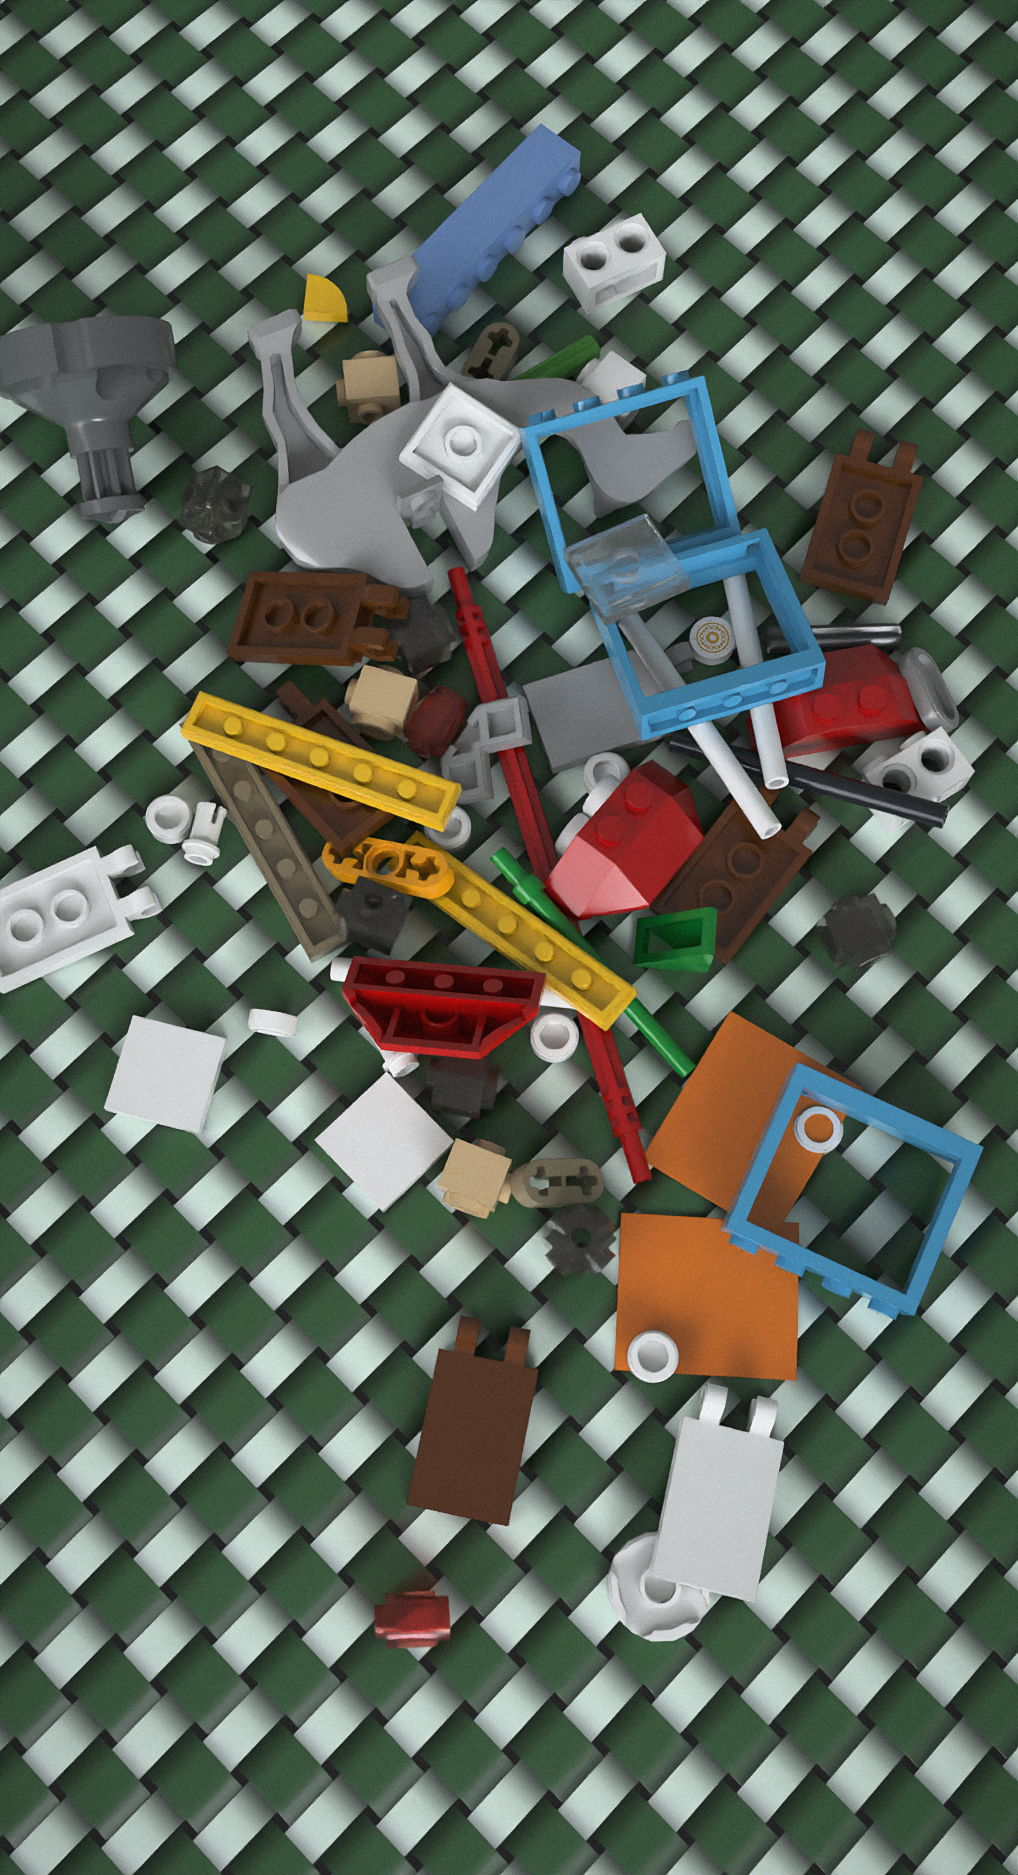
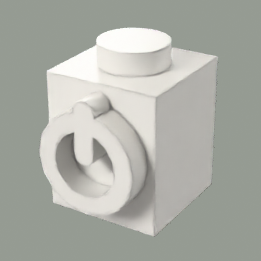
M611 350L602 361L596 358L592 359L583 368L576 382L589 389L596 396H599L603 403L618 399L616 391L618 389L643 382L645 386L646 374ZM639 409L616 415L614 418L619 426L622 423L628 425L634 419Z

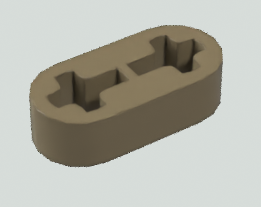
M504 322L488 325L482 331L464 363L461 375L480 379L485 369H487L488 378L506 381L520 353V338L515 327ZM501 341H506L507 346H502L496 356H493V344L499 345Z
M537 1159L521 1164L513 1171L510 1187L517 1202L525 1207H576L593 1202L601 1196L604 1189V1178L597 1164L589 1159ZM576 1176L577 1179L584 1181V1189H581L579 1186H567L566 1179ZM530 1177H534L536 1180H548L549 1187L538 1190L537 1187H531Z

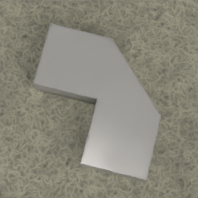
M522 695L477 705L467 719L469 723L454 745H449L441 757L442 778L461 784L462 792L456 806L494 799L489 753L532 744L527 699Z

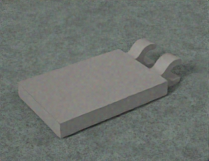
M689 641L676 644L665 651V654L679 674L693 669L691 661L695 660V656ZM635 649L627 651L644 697L663 692ZM610 657L522 686V693L527 699V706L552 774L586 764L592 756L603 752L616 754L673 734V732L647 740H641Z

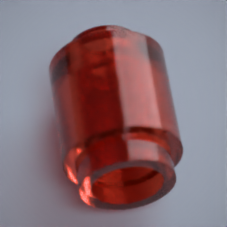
M437 686L433 693H427L403 730L404 735L408 738L407 746L424 758H430L431 755L443 756L466 719L464 712L468 705L465 700L457 693L442 686Z
M435 1590L385 1593V1604L374 1605L375 1639L386 1638V1650L437 1647V1641L450 1640L448 1595L435 1596Z

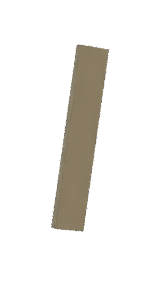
M188 740L310 962L313 963L352 942V935L256 765Z

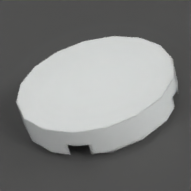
M658 1531L644 1532L628 1540L614 1556L607 1576L608 1598L618 1620L632 1633L653 1642L674 1641L692 1632L701 1622L706 1609L709 1607L712 1592L649 1576Z

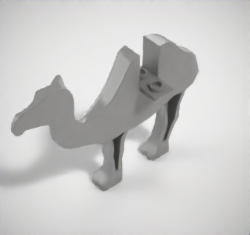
M407 255L366 275L367 292L371 301L377 307V314L392 339L397 362L407 382L410 397L409 403L374 421L344 448H339L317 425L299 398L292 362V349L301 336L302 319L296 309H288L251 326L247 330L249 344L256 358L261 361L264 390L262 409L264 424L278 452L279 483L275 528L280 545L298 566L316 573L369 574L378 585L397 586L401 590L399 595L401 597H416L431 592L434 582L407 526L411 525L413 529L422 527L431 522L436 517L435 513L439 511L471 572L483 564L493 542L495 510L502 474L477 511H474L442 490L444 480L439 474L427 480L399 461L400 453L448 384L451 382L519 428L530 425L527 417L529 415L554 409L556 417L574 412L572 403L596 396L581 384L562 378H533L500 381L490 378L476 379L462 376L444 366L434 349L431 335L415 317L407 297L408 293L417 283L420 267L413 255ZM613 416L555 433L569 440L579 452L595 493L594 514L598 518L605 517L615 509L638 503L646 498L672 473L685 465L697 451L689 420L678 421L672 430L626 435ZM522 445L519 447V449L517 450V452L515 453V455L513 456V458L511 459V461H512V460L516 457V455L523 449V446H522Z

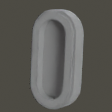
M914 647L898 658V668L901 675L906 679L913 703L921 720L931 732L942 726L945 732L948 733L959 724V713L934 659L921 648Z

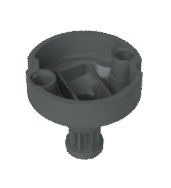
M147 316L85 317L72 322H50L35 325L1 336L0 396L4 399L12 400L13 403L64 428L70 458L76 459L84 499V502L79 504L81 519L114 524L144 512L143 496L136 494L129 452L134 450L130 420L168 385L169 381L178 377L180 373L172 325L163 319Z

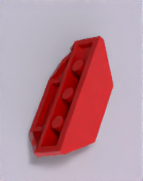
M873 644L823 653L826 665L822 688L772 702L784 759L913 735L920 731H930L918 714L906 679L901 675L898 664ZM749 712L744 723L751 750L758 752L751 714Z
M653 759L634 768L576 834L545 881L544 885L546 887L543 891L556 906L576 921L591 919L592 916L615 915L647 909L704 840L690 786Z
M353 956L341 990L343 998L381 1050L480 1060L538 1015L547 976L546 973Z

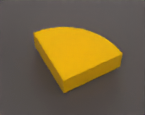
M307 273L303 311L305 320L348 323L347 305L340 289L333 282L322 276Z

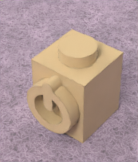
M368 350L356 354L350 360H342L344 378L336 379L339 407L347 406L350 423L370 425L401 407L396 355L387 356L383 352Z
M364 664L359 679L352 678L346 691L345 705L349 706L352 718L350 725L362 734L377 740L390 741L394 736L405 739L419 700L417 679L404 676L401 671L388 665H378L376 668Z
M456 1138L437 1184L439 1191L445 1193L442 1202L454 1209L487 1219L490 1211L495 1212L499 1201L507 1204L512 1194L510 1187L512 1159L504 1157L507 1150L482 1139H479L476 1146Z

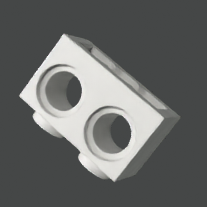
M639 213L628 219H619L608 228L589 237H580L565 247L563 276L588 315L663 280L666 252L642 214Z
M941 726L928 735L924 731L914 734L900 746L902 751L890 759L884 754L871 761L863 768L864 776L861 781L883 787V783L891 782L898 785L903 793L940 803L964 788L975 770ZM921 759L935 761L941 771H929L923 766ZM870 809L888 835L911 821Z

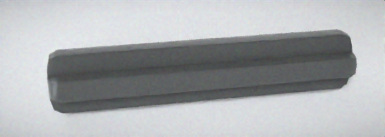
M897 623L810 625L822 652H832L873 644L880 651L897 650L902 640L901 627ZM769 626L764 637L766 652L770 654L791 653L780 626Z

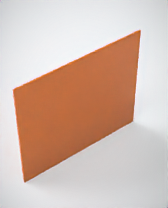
M730 1011L646 1149L645 1156L649 1165L728 1212L792 1066L799 1062L860 1091L862 1087ZM800 1095L746 1219V1221L776 1235L824 1154L808 1151L797 1141L794 1133V1122L797 1115L800 1116L808 1108L821 1106L833 1111L837 1115L840 1124L846 1117V1114L803 1095ZM823 1114L811 1115L804 1125L806 1136L817 1143L829 1140L834 1131L832 1121Z
M621 1213L614 1370L631 1371L627 1363V1350L631 1341L645 1331L656 1330L667 1334L677 1346L679 1360L673 1374L797 1381L798 1276L774 1265L777 1256L759 1248L756 1255H752L728 1243L731 1235L720 1230L724 1221L722 1218ZM784 1222L777 1235L799 1245V1223Z

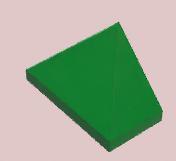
M705 907L637 919L633 965L645 968L707 973L715 954L718 909Z

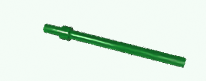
M504 846L490 858L494 865L515 887L512 893L524 906L529 903L547 925L613 971L543 891L546 886L534 872L529 875ZM635 997L623 1012L681 1078L685 1077L696 1067V1064L639 999Z

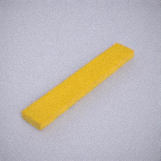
M199 691L180 730L185 739L444 832L462 792L461 784L202 691Z
M416 830L405 842L408 845L440 851L454 871L455 879L451 889L441 897L427 900L523 971L546 973L547 981L545 987L604 1031L609 1029L636 997L635 987ZM392 857L388 861L386 866L389 872H393L397 868L399 858ZM434 868L431 874L437 875L439 871L437 868ZM420 873L424 881H426L427 877L430 875Z

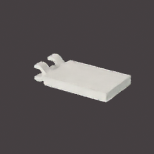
M131 844L123 846L104 857L101 851L94 846L0 889L1 993L5 994L134 935L135 933L130 921L148 918L163 911L157 894L155 892L152 893L149 886L140 888L120 899L113 880L130 877L146 869L139 852H135Z
M707 1383V1386H703L701 1390L696 1419L686 1416L680 1419L649 1576L755 1602L784 1446L783 1441L769 1438L777 1414L778 1401L762 1396L752 1399L746 1432L719 1425L727 1399L728 1388Z

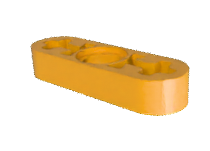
M368 837L352 851L357 859L345 857L341 864L338 861L340 858L339 854L328 842L322 851L323 863L332 876L341 882L426 899H435L446 894L451 889L455 879L454 871L446 857L440 851ZM388 857L399 858V864L393 872L386 875L377 874V867L382 860ZM434 868H437L439 871L437 875L431 874ZM420 873L430 875L427 877V880L424 881Z

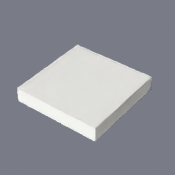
M450 382L400 453L399 461L427 480L439 474L444 480L442 490L469 508L477 511L522 445L518 431L519 427Z
M133 1015L104 1109L109 1112L201 1135L229 1041L223 1037Z
M387 1072L315 1139L316 1143L383 1213L454 1144V1140Z

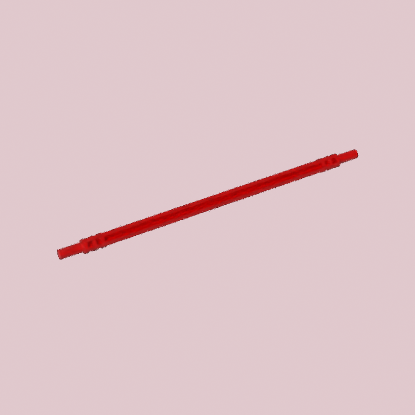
M463 567L452 568L447 572L458 608L455 617L481 702L484 704L509 698L481 606L475 605L465 569ZM520 746L498 751L497 755L533 872L544 884L558 863L559 858L555 851L553 838L525 748ZM560 909L561 912L568 918V920L575 926V928L582 934L579 922L572 918L570 915H568L566 912H564L562 909ZM576 1010L614 1138H620L633 1184L652 1179V1175L638 1133L643 1129L611 1026L607 1031H604Z

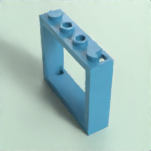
M688 370L676 372L661 377L663 384L661 387L646 391L644 382L616 390L617 400L601 404L599 396L587 398L572 403L573 413L556 417L554 409L527 416L530 425L518 428L561 591L567 594L589 588L588 579L607 574L610 570L618 571L642 564L651 558H663L687 551L696 545H708L741 533L704 376L690 378ZM684 396L715 526L572 568L538 438Z
M766 528L742 535L738 533L731 538L708 545H696L687 551L663 558H651L642 564L618 571L610 570L607 574L588 579L590 608L642 741L822 688L826 660ZM756 571L792 654L644 697L612 612Z
M798 1062L790 1068L720 1230L730 1234L728 1243L739 1247L740 1250L756 1255L760 1248L777 1256L774 1265L785 1271L802 1277L805 1270L822 1277L823 1281L820 1286L828 1291L848 1299L851 1292L870 1299L867 1308L878 1314H883L893 1320H896L898 1313L914 1316L984 1147ZM800 1095L806 1096L954 1164L902 1292L746 1221Z

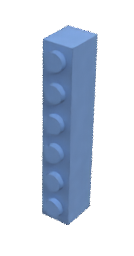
M540 124L412 254L420 267L417 283L408 293L407 297L415 317L428 331L431 338L436 335L442 321L453 310L458 311L465 305L470 292L481 281L486 282L493 276L498 263L509 252L514 253L520 248L526 234L536 224L541 225L548 219L553 206L563 196H570L577 188L581 179V174L579 173L581 152L544 125ZM372 302L374 322L386 330L377 314V307Z

